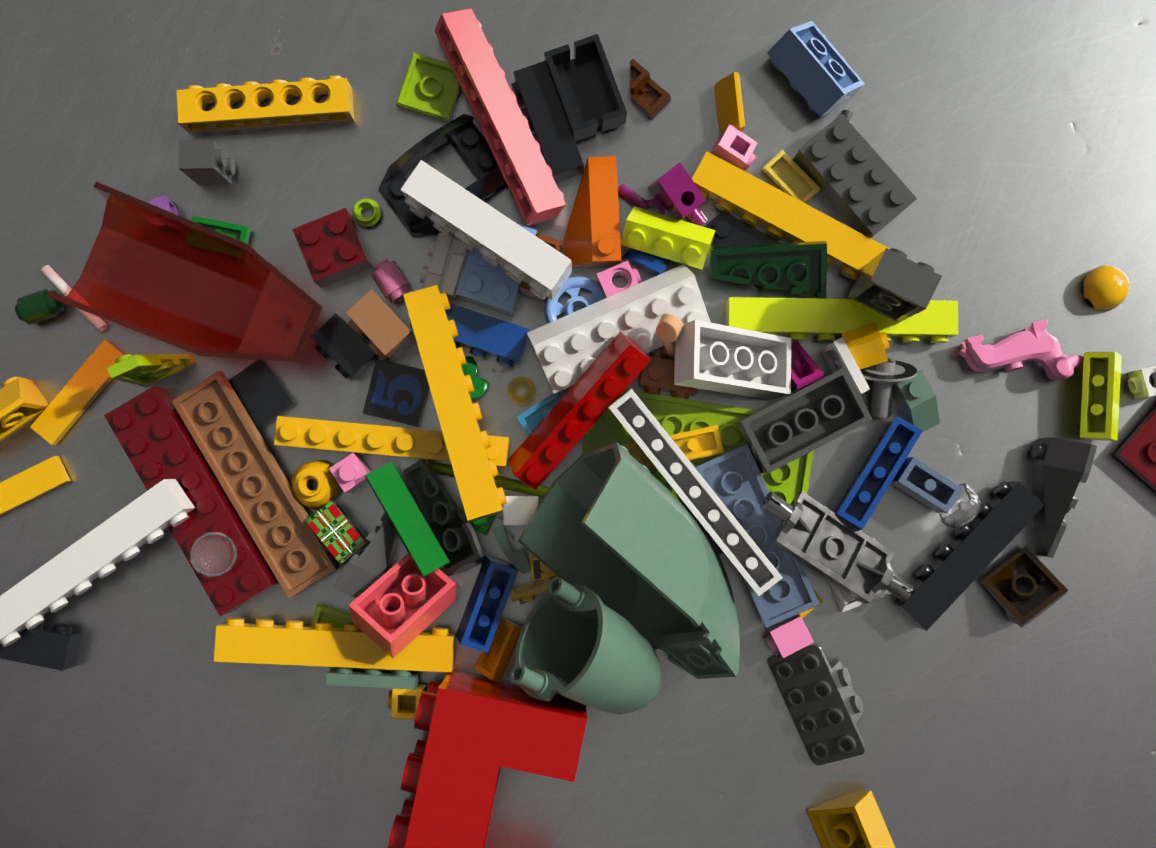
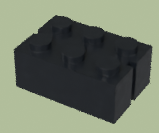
M598 34L574 42L575 59L570 60V47L568 44L544 52V59L575 142L596 135L597 128L599 127L604 132L626 124L627 111Z

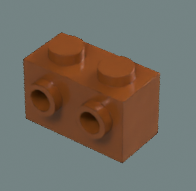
M650 352L648 357L651 361L640 372L639 388H644L645 393L660 395L662 391L672 393V397L689 400V396L693 397L697 394L698 388L674 385L675 361L666 359L667 355Z

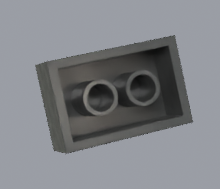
M886 248L863 266L848 297L900 323L927 308L942 276L935 273V269L926 263H915L907 259V254L903 251Z

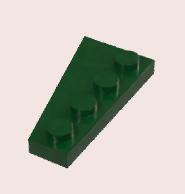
M826 241L713 247L710 248V276L712 279L744 285L752 284L766 289H779L793 294H806L826 299L827 243Z

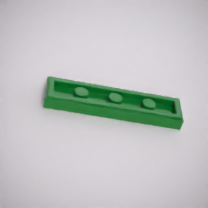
M392 461L366 474L365 478L422 578L449 564L450 561Z

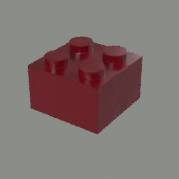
M346 208L292 229L313 282L321 288L373 267L353 216Z

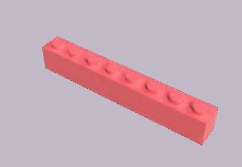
M472 8L441 14L435 28L436 36L526 225L529 226L556 218L566 205L563 193L558 189L552 177L551 168L546 164L540 152L539 143L534 139L529 129L527 118L522 114L517 104L516 96L505 79V73L498 65L493 48L487 42L482 31L480 21L476 19Z

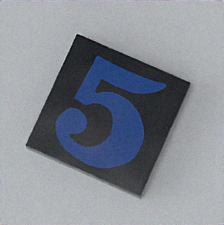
M376 358L363 414L419 427L429 389L425 370Z

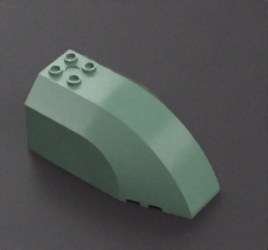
M615 442L582 454L552 483L519 537L518 542L564 581L570 584H581L593 590L601 598L605 606L635 625L650 641L654 649H662L668 653L667 660L697 679L736 677L739 672L740 636L735 600L722 560L702 525L690 510L650 473L646 466L640 464L629 454V451L624 446Z

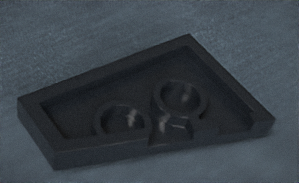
M725 211L720 212L705 226L715 230L712 241L715 247L781 244ZM749 284L757 293L763 288L762 286Z

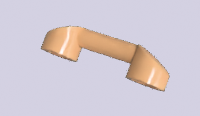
M662 314L656 327V333L664 343L662 352L675 358V341L684 323L670 314Z

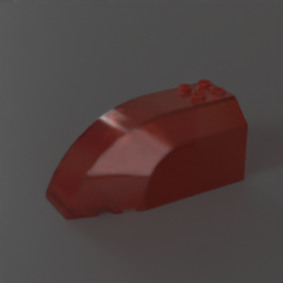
M95 182L94 188L107 202L102 226L81 277L67 297L51 291L47 297L202 357L301 362L323 308L320 304L290 281L248 244L104 184Z

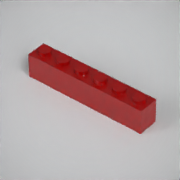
M620 331L508 459L513 475L536 490L651 361L643 349Z

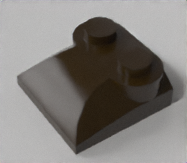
M1027 546L981 580V583L1004 608L1007 617L1021 628L1054 605L1068 592V589Z

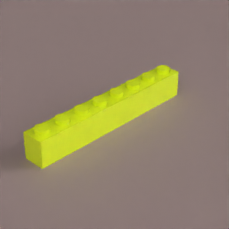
M729 297L725 302V326L777 336H789L791 341H805L807 337H818L817 341L822 342L835 341V337H842V333L876 323L880 333H886L889 342L892 341V338H902L903 343L920 342V338H930V343H947L949 338L958 335V301L930 300L925 310L900 323L853 299Z

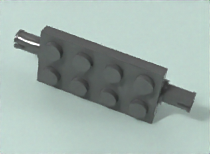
M803 491L796 493L791 504L775 495L774 492H769L765 496L764 500L767 503L763 501L761 508L766 509L781 519V524L771 541L772 543L864 604L871 603L875 593L880 589H886L901 601H906L911 596L906 590L912 592L913 585L896 576L894 570L891 569L890 562L894 552Z

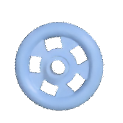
M576 276L568 278L553 300L548 297L546 299L544 312L547 324L557 320V316L561 313H564L565 316L573 313V308L577 305L585 308L605 299L601 285L587 277ZM580 288L592 292L589 300L578 296ZM564 292H567L572 298L563 306L558 302V299Z

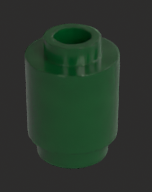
M47 289L17 299V305H15V312L18 318L29 325L56 317L59 312L64 310V305L58 292L55 290L48 291Z

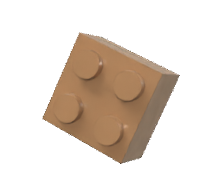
M372 289L345 312L351 318L348 324L359 336L361 335L364 339L368 337L371 340L367 345L383 360L388 357L395 362L417 342L413 332Z

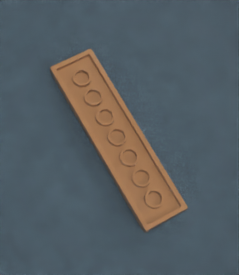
M217 371L172 400L174 407L288 599L339 569L330 551L305 521L309 517L307 512L295 497L291 485L223 371Z

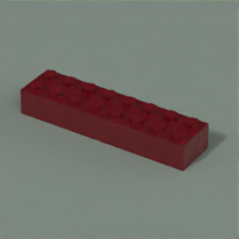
M153 386L104 416L147 491L163 479H176L195 508L187 513L189 517L187 520L175 527L170 525L169 529L219 616H222L248 603L278 585L279 582L172 403L173 398L165 388Z

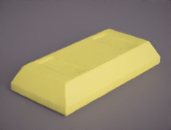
M783 150L776 154L762 168L786 194L805 204L821 190Z

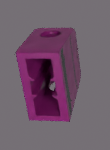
M680 162L648 187L654 196L657 195L661 199L664 208L671 217L679 220L685 217L689 223L699 226L708 220L698 207L706 200ZM681 198L685 200L686 205L681 202Z

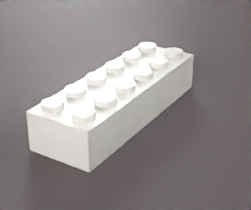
M420 160L400 189L406 198L404 202L410 206L409 210L421 219H424L425 216L429 217L434 222L433 226L445 235H448L449 232L453 233L458 238L457 242L469 251H472L473 248L477 249L482 254L481 258L493 267H496L498 264L507 271L505 274L519 284L523 280L531 287L530 291L543 300L546 297L553 300L572 273L571 259L422 160Z
M682 264L532 330L527 335L544 375L555 394L573 386L620 331L639 345L645 353L664 346L663 341L656 333V327L662 314L673 315L684 324L693 320L710 322L695 275Z

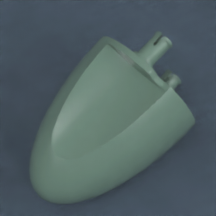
M554 577L548 584V594L533 608L521 629L515 651V667L510 674L511 683L521 686L528 695L541 701L549 702L557 693L586 706L618 715L631 713L646 707L656 698L662 684L661 664L650 641L635 625L605 606L601 598L593 590L581 584H570L560 577Z

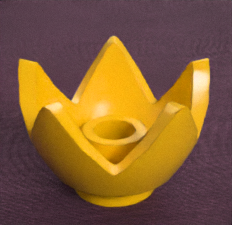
M317 460L303 463L294 472L291 488L295 497L302 505L313 510H319L342 491V488L329 470L332 467L330 461ZM311 479L317 482V487L314 490L308 487Z

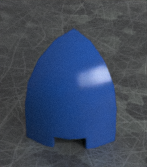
M632 248L627 250L621 258L654 277L664 273L671 261Z

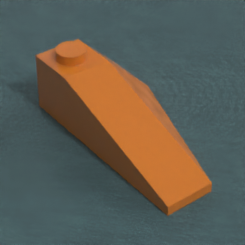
M616 156L588 157L563 239V253L572 260V269L611 268L621 264Z

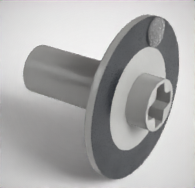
M887 358L888 361L860 370L864 379L873 380L872 416L877 418H888L891 416L894 382L906 381L916 377L917 369L913 365Z

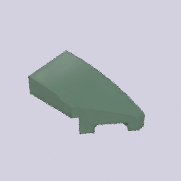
M500 525L492 528L500 548L510 562L522 574L531 572L524 547L513 551L505 526Z

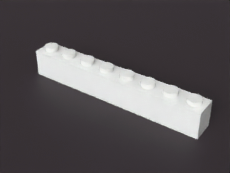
M632 389L608 407L758 596L762 595L783 578Z
M163 479L0 596V644L6 647L21 638L19 635L21 631L26 628L30 630L41 624L45 620L43 618L45 614L50 611L54 613L65 607L69 603L67 599L73 594L78 596L89 590L93 586L91 582L94 579L108 576L117 569L115 565L121 560L128 561L141 552L139 547L146 542L151 544L165 535L163 530L170 525L175 527L189 518L187 513L195 507L177 480Z

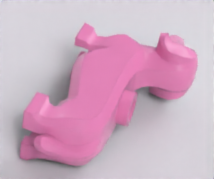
M1048 319L1031 323L1032 327L1023 329L1024 331L1017 332L994 345H981V342L984 340L983 334L964 340L965 342L959 345L961 349L959 354L965 358L969 368L975 372H988L1005 368V372H1012L1023 368L1022 363L1034 361L1044 368L1049 379L1063 381L1074 374V368L1081 365L1084 361V357L1081 355H1062L1058 340L1045 331Z

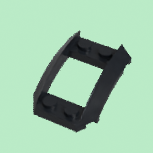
M463 114L416 143L389 166L378 191L410 235H423V233H436L438 235V233L442 232L433 226L434 222L429 217L425 216L424 219H421L409 210L410 206L404 202L406 198L400 190L407 181L403 173L447 141H450L478 179L465 188L467 191L483 201L507 184L486 139L473 123V116Z

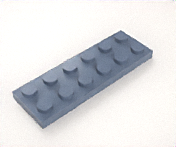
M748 444L696 466V470L783 577L760 596L757 595L743 577L764 626L768 628L820 605L801 562L771 542L781 524V519L766 509L761 508L763 501L767 503L764 498L769 491Z

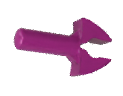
M625 184L619 186L618 194L634 206L646 210L655 209L660 214L665 215L664 205L657 195L652 200H645Z

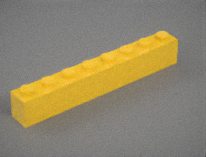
M706 151L692 177L693 182L705 200L709 199L716 203L717 208L729 214L733 212L741 216V220L752 227L758 225L767 230L766 234L776 240H781L782 238L789 243L826 241L827 266L830 267L832 265L840 269V273L849 279L856 280L863 266L888 248Z
M438 285L403 294L467 521L473 522L503 513L502 505L507 504L503 487L497 488L494 477L499 476L495 459H488L486 448H490L491 445L486 430L480 431L478 420L483 418L478 402L472 403L470 392L475 390L470 374L464 376L462 365L467 363L462 347L456 348L454 337L459 336L454 319L448 320L446 310L451 309L446 292L440 293Z
M277 416L274 445L451 462L442 431ZM488 435L491 445L490 448H486L488 459L494 458L496 466L508 467L510 438Z
M226 618V622L216 626L214 662L452 672L454 668L456 633H449V628L434 627L432 632H421L392 659L354 623H346L344 628L332 627L333 623L315 622V626H303V621L291 620L285 621V625H274V620L257 619L256 624L244 623V618Z

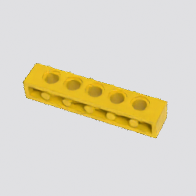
M329 76L327 80L301 78L298 82L273 80L270 84L244 82L241 86L221 83L216 84L212 88L192 85L186 87V89L177 90L178 124L187 132L354 121L352 87L347 78L341 76ZM328 95L325 102L316 103L318 97ZM293 97H300L297 104L289 105V101ZM265 99H272L268 106L261 107ZM243 101L240 108L233 109L236 102ZM215 102L212 110L205 111L208 104Z

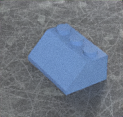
M812 21L790 28L767 52L772 59L773 66L785 74L790 80L789 84L792 89L801 93L806 99L809 109L820 117L833 111L865 84Z

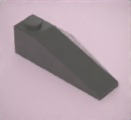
M1053 437L1039 438L1038 442L1034 444L1031 452V457L1033 458L1031 464L1032 492L1045 505L1034 516L1035 555L1048 558L1054 557L1067 527L1064 517L1071 508L1075 509L1078 499L1074 497L1079 482L1086 483L1097 449L1096 445Z
M420 459L403 470L415 503L450 561L449 564L440 568V570L447 576L466 572L485 562V557L474 528L467 521L465 515L426 460Z
M386 513L381 517L382 525L380 527L377 525L366 537L364 543L367 546L364 551L360 550L357 554L353 555L332 587L357 598L391 568L399 536Z

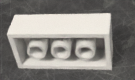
M699 320L685 323L675 341L674 385L767 400L791 395V338Z

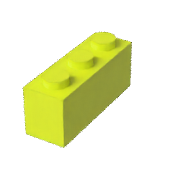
M634 206L626 219L621 245L702 270L709 255L715 230Z
M1084 352L1080 438L1118 440L1122 356L1116 352Z

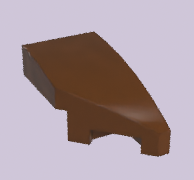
M632 59L630 61L631 100L650 119H653L671 101V96L650 78V72Z

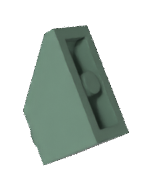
M922 370L918 371L913 379L894 383L893 399L907 422L923 430V432L940 423L936 395Z

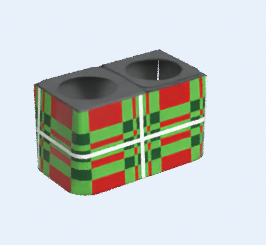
M331 500L305 520L342 566L347 565L355 553L357 554L366 547L364 545L366 538L336 501Z

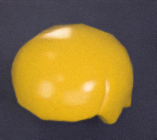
M1106 265L1091 270L1084 279L1083 284L1084 298L1090 300L1094 305V309L1100 311H1110L1120 306L1130 290L1126 274L1119 268Z

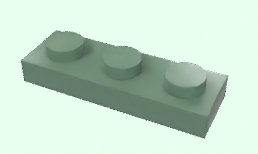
M335 667V669H331L326 673V685L415 690L419 682V673H411L412 671L394 670V672L382 671V669L353 670V668Z

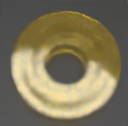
M520 376L514 378L509 383L507 392L512 402L518 405H525L534 399L536 388L532 380ZM520 385L527 388V392L523 396L516 393V389Z

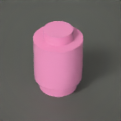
M385 259L373 267L375 272L372 273L371 277L386 299L389 298L392 303L403 299V294L411 292L408 287L410 283L395 261L389 262Z

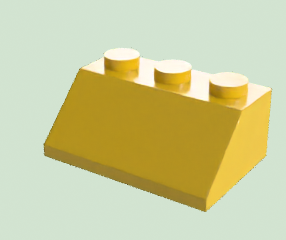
M13 377L2 384L3 388L0 389V442L39 416L49 405L32 379Z
M871 790L845 793L807 811L822 848H895Z

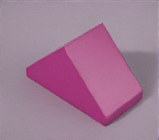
M798 341L791 344V392L824 377L822 370Z

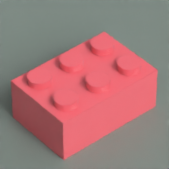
M408 553L349 604L351 620L393 659L456 601V583L440 569L422 578Z

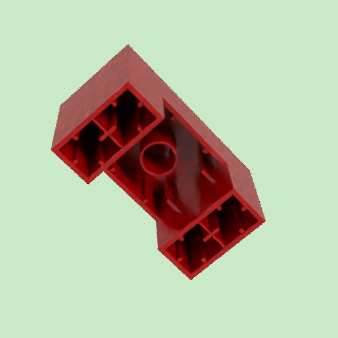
M457 669L449 672L442 683L430 681L427 692L422 691L414 721V729L429 732L427 741L417 740L414 753L410 752L401 782V791L415 793V799L405 798L401 814H396L388 848H484L501 767L575 782L587 722L586 705L557 693L549 702L541 701L528 695L521 686L511 683L510 680L501 679L498 682L489 679L485 675Z

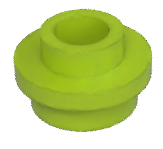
M366 198L359 200L354 205L352 214L354 220L359 225L371 227L380 220L381 209L374 200ZM365 210H372V215L370 217H363V212Z

